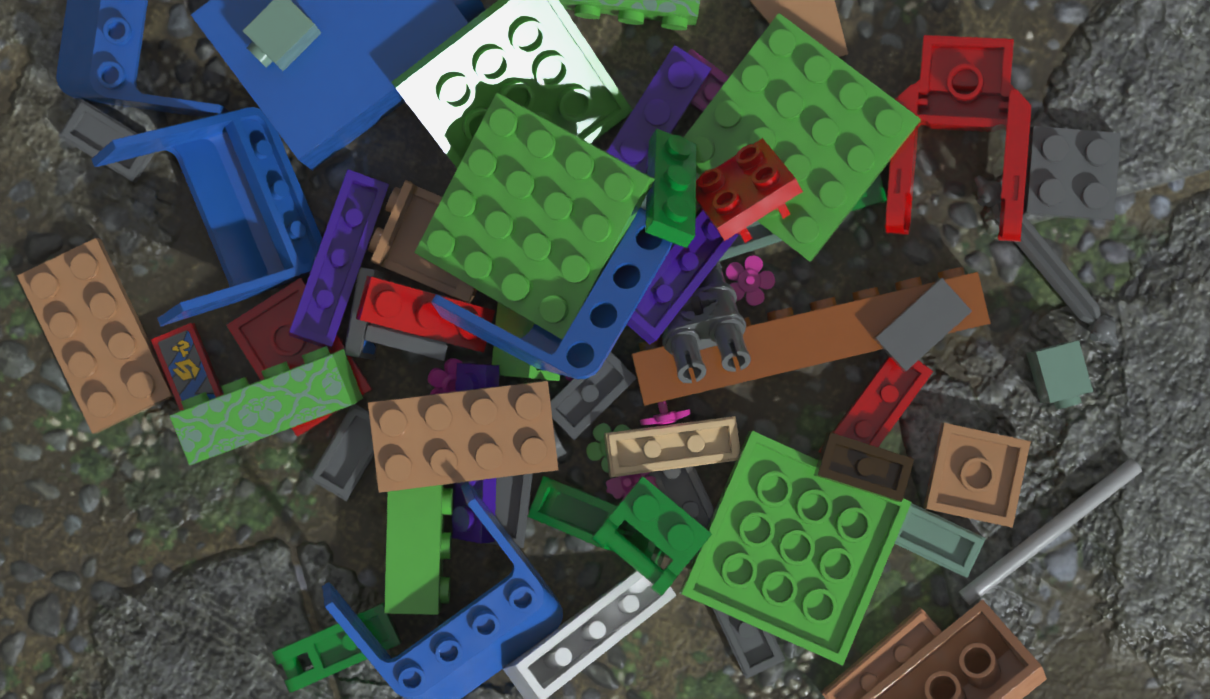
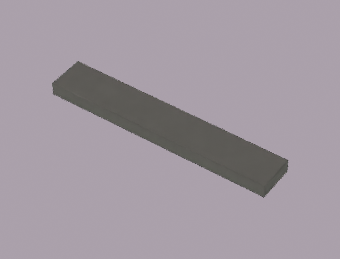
M694 466L649 473L650 476L655 477L656 484L661 492L707 529L715 510ZM713 609L746 679L785 661L774 635Z

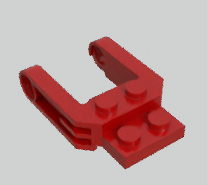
M923 36L920 80L910 85L895 98L896 101L918 116L921 121L890 160L886 233L909 235L918 128L921 125L928 126L931 129L995 132L1003 129L1006 131L998 241L1021 242L1031 104L1011 85L1014 39Z

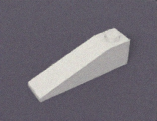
M635 570L560 625L546 638L512 661L503 670L524 699H547L677 596L673 589L669 587L662 596H659L650 588L652 583Z

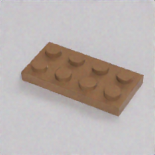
M94 238L17 275L92 434L99 433L174 397L163 368L101 239Z
M547 380L368 402L379 493L558 470Z

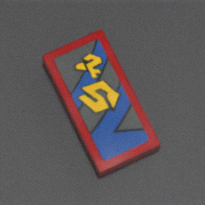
M189 323L151 339L180 411L184 409L181 401L195 395L207 392L209 399L224 394L195 323Z

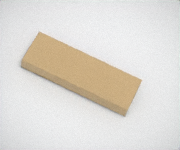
M736 416L604 433L609 477L736 461L741 452Z

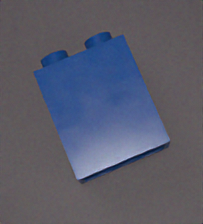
M210 0L192 13L191 16L297 159L313 171L406 101L391 82L486 9L480 0H291L317 26L321 34L284 71L274 62L266 68L247 49L253 41L242 31L273 0Z

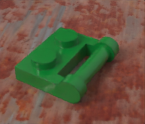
M642 476L591 539L601 547L604 544L650 581L652 583L650 588L659 596H662L710 538L712 533ZM624 520L672 559L664 570L617 531V528Z

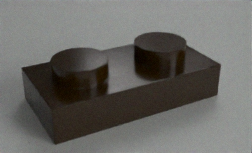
M829 432L826 433L814 476L896 502H902L914 459Z

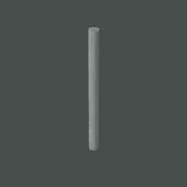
M1129 458L959 591L961 597L969 606L1141 473V467L1133 458Z

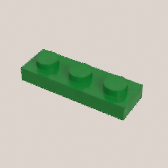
M656 129L649 139L647 175L655 180L646 197L645 232L687 248L695 237L697 144L688 141L682 136L672 135Z

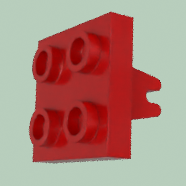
M763 138L754 144L743 147L735 156L718 167L705 171L696 180V202L724 241L737 233L744 243L753 239L746 227L773 210L778 211L782 219L790 215V212L785 203L803 192L796 178Z

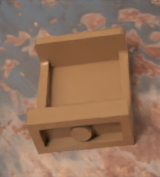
M405 180L402 188L395 187L389 197L386 211L391 214L385 228L378 227L371 239L368 249L369 252L374 253L371 262L472 304L477 294V289L414 253L443 197Z

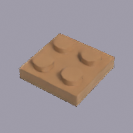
M941 422L923 508L1013 528L1031 441Z

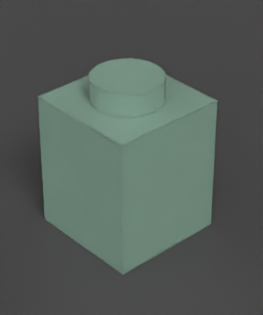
M273 0L242 30L253 41L247 49L266 68L274 62L282 71L321 34L317 26L291 0Z
M1079 340L1067 341L1026 353L1040 403H1054L1055 409L1067 408L1082 403L1080 395L1093 392Z

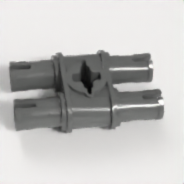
M720 261L717 262L699 285L700 288L695 290L663 331V346L666 351L673 355L677 376L683 383H692L689 368H693L696 382L706 375L707 369L700 353L702 349L718 346L722 366L730 372H736L732 358L734 356L737 357L740 370L745 369L751 362V356L747 351L743 338L746 322L743 316L739 314L736 305L737 294L734 288L725 282Z

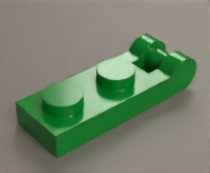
M385 602L356 615L383 648L388 650L400 645L402 640L391 615L384 614ZM338 623L271 652L276 664H282L287 676L284 682L289 693L367 659ZM307 652L313 667L304 671L297 656Z

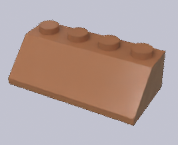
M982 599L861 699H1023L1047 678L1041 664Z

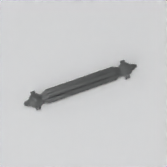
M978 175L974 179L978 188L977 202L980 206L992 207L994 216L1000 223L1002 182L988 181ZM1023 215L1021 242L1015 243L1075 315L1083 322L1090 324V339L1092 341H1105L1109 345L1116 347L1119 341L1116 336L1115 318L1113 316L1101 315L1098 303Z

